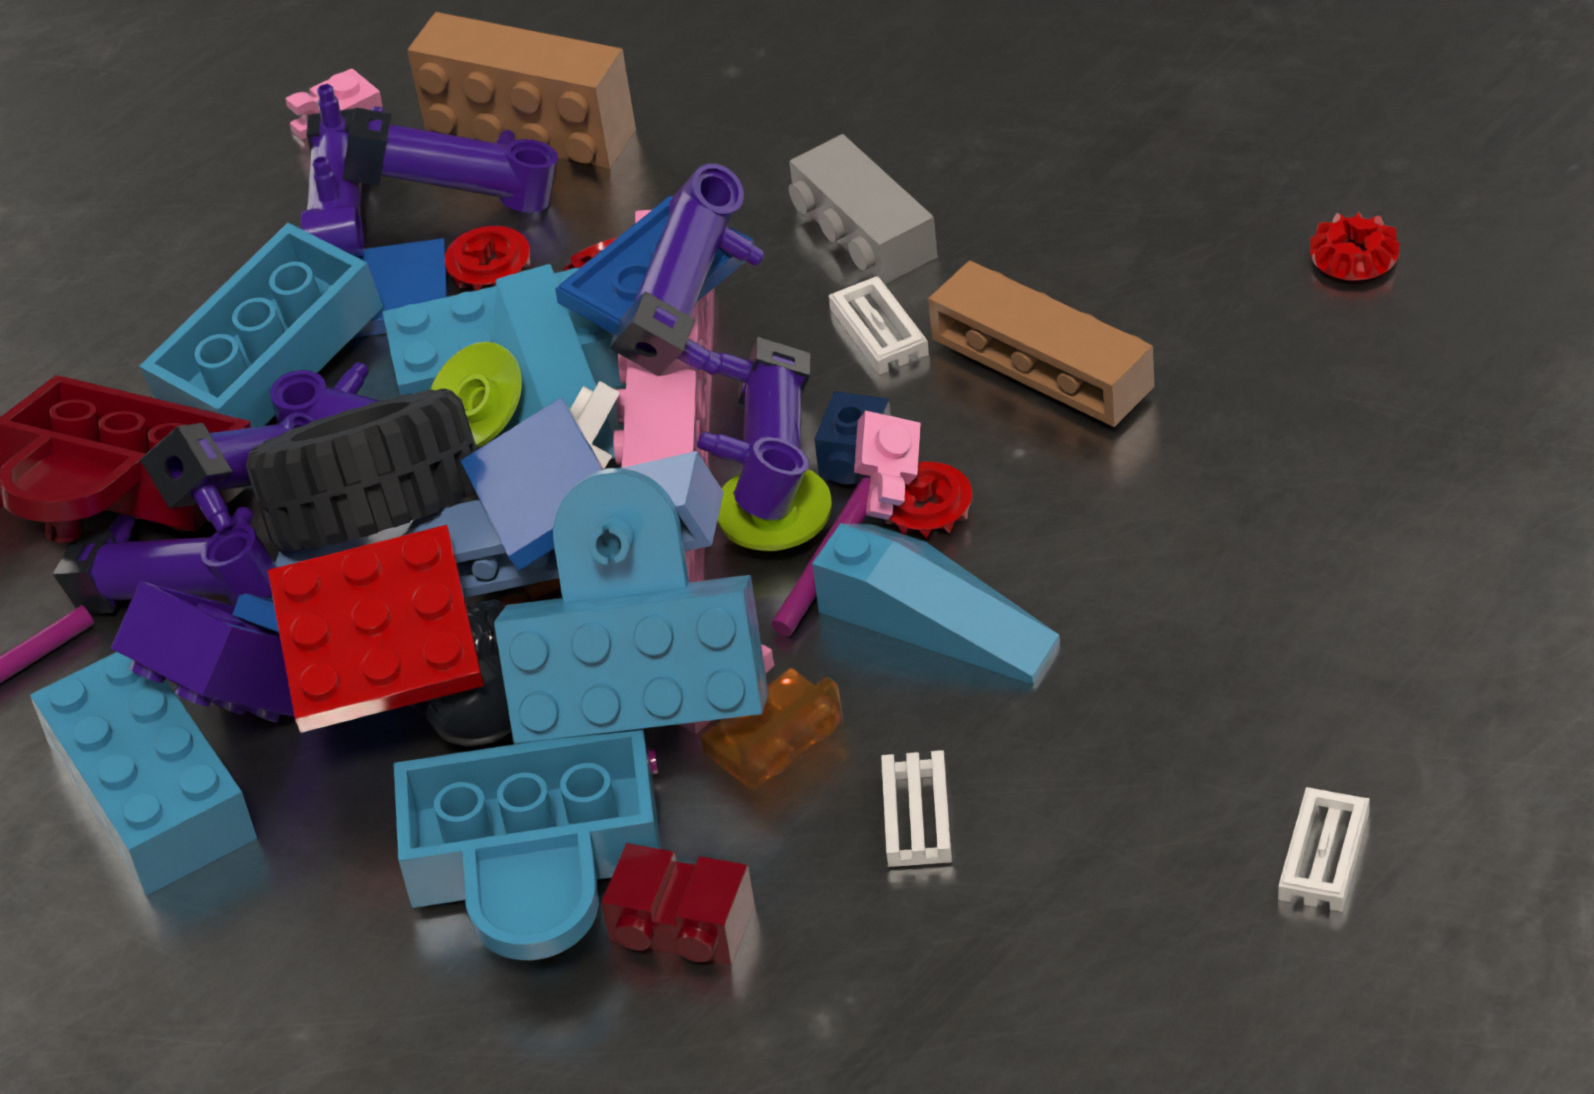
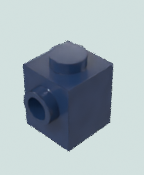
M833 392L814 439L819 476L823 480L841 484H859L864 475L854 473L858 420L865 411L891 416L889 399Z

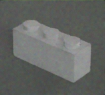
M844 134L789 160L792 184L789 185V194L794 206L800 213H808L820 225L823 233L830 241H837L845 248L859 269L863 271L867 269L874 277L879 276L886 285L938 258L934 216Z

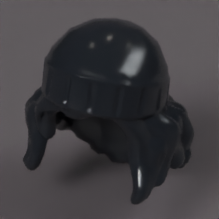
M499 600L479 601L474 606H467L484 686L412 704L417 711L421 712L442 739L453 744L468 747L486 745L500 740L512 731L494 625L495 620L504 609L503 603Z

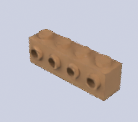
M971 260L964 264L928 298L933 340L1113 427L1154 388L1153 345Z

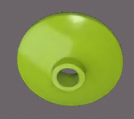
M479 342L471 344L454 354L435 377L431 389L434 391L441 388L448 389L461 398L476 447L479 448L494 439L513 416L521 394L522 375L518 361L509 350L493 342Z
M807 469L787 515L776 520L762 519L745 511L735 500L733 492L742 472H740L722 487L724 494L717 524L727 538L746 548L761 551L791 548L813 538L826 525L832 510L830 490L819 475Z

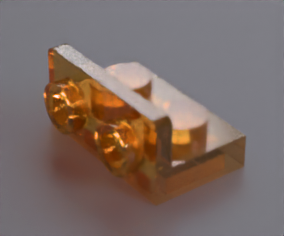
M790 668L767 686L769 696L762 714L721 720L701 735L703 752L750 790H755L770 777L781 774L790 765L792 760L814 743L829 737L836 727L843 722L839 687L832 679L826 677L817 685H813L794 669Z

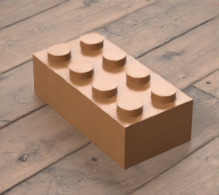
M435 12L407 50L426 131L496 143L502 131L510 130L515 134L516 140L531 139L551 146L557 152V156L560 159L607 169L612 167L636 131L622 48Z

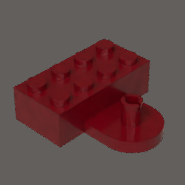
M55 375L0 417L1 502L8 511L21 518L45 522V537L52 541L55 538L56 530V542L67 543L79 539L83 534L81 519L95 515L103 510L132 516L133 519L141 518L169 525L177 531L196 532L208 521L199 505L196 503L195 505L169 509L140 459L177 426L203 423L208 432L213 433L251 428V421ZM246 487L221 490L218 493L227 505Z

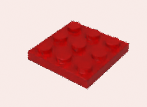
M447 525L268 570L294 716L300 732L484 686L452 538Z

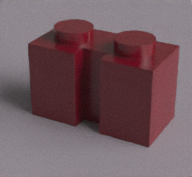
M626 843L601 904L610 942L619 943L633 950L650 949L682 955L695 962L709 960L732 965L755 902L747 864L702 856L698 857L696 865L677 862L675 851Z

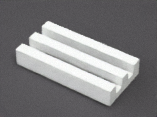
M879 276L829 295L830 310L879 375L889 371V362L895 361L900 367L909 363V354L915 353L919 359L929 355L927 339ZM870 294L904 340L897 341L885 325L881 315L866 300L865 295ZM848 302L852 303L884 348L880 346Z
M944 750L931 751L932 759L919 760V752L906 753L907 761L895 762L894 754L881 755L888 867L952 862ZM933 777L937 847L925 848L921 778ZM908 779L912 849L900 850L896 780Z
M1306 787L1278 885V900L1291 902L1293 895L1304 897V905L1317 907L1318 901L1324 900L1330 902V910L1343 912L1369 815V798ZM1318 806L1329 807L1309 879L1300 878L1298 876ZM1343 810L1351 811L1352 814L1333 883L1324 882Z

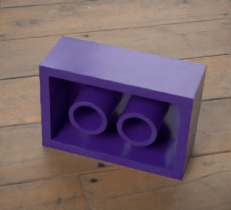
M144 581L139 582L111 647L112 650L133 660L129 670L158 683H164L165 679H168L178 685L175 694L201 706L210 707L212 702L237 714L244 715L247 710L273 722H278L281 714L295 717L279 632L234 616L235 606Z

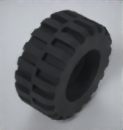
M441 388L435 391L433 389L425 390L415 394L409 393L392 399L369 403L368 405L339 412L336 415L321 418L302 427L286 431L282 435L272 437L264 441L263 444L252 448L248 455L246 468L270 541L282 550L298 551L302 548L306 550L315 549L324 545H335L347 542L350 539L373 535L382 530L410 523V521L420 517L429 516L439 512L442 508L461 502L462 498L476 493L461 460L475 452L477 447L461 398L453 391Z

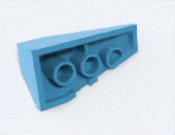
M550 264L496 279L494 343L509 350L518 361L522 375V388L513 416L494 439L562 397L569 409H571L583 386L592 391L596 388L569 312L566 307L557 302L555 288L558 286ZM606 417L592 444L612 455L605 469L619 468L615 461L614 436Z
M840 523L812 563L819 613L1034 685L1060 643L1059 634L930 544L873 524Z

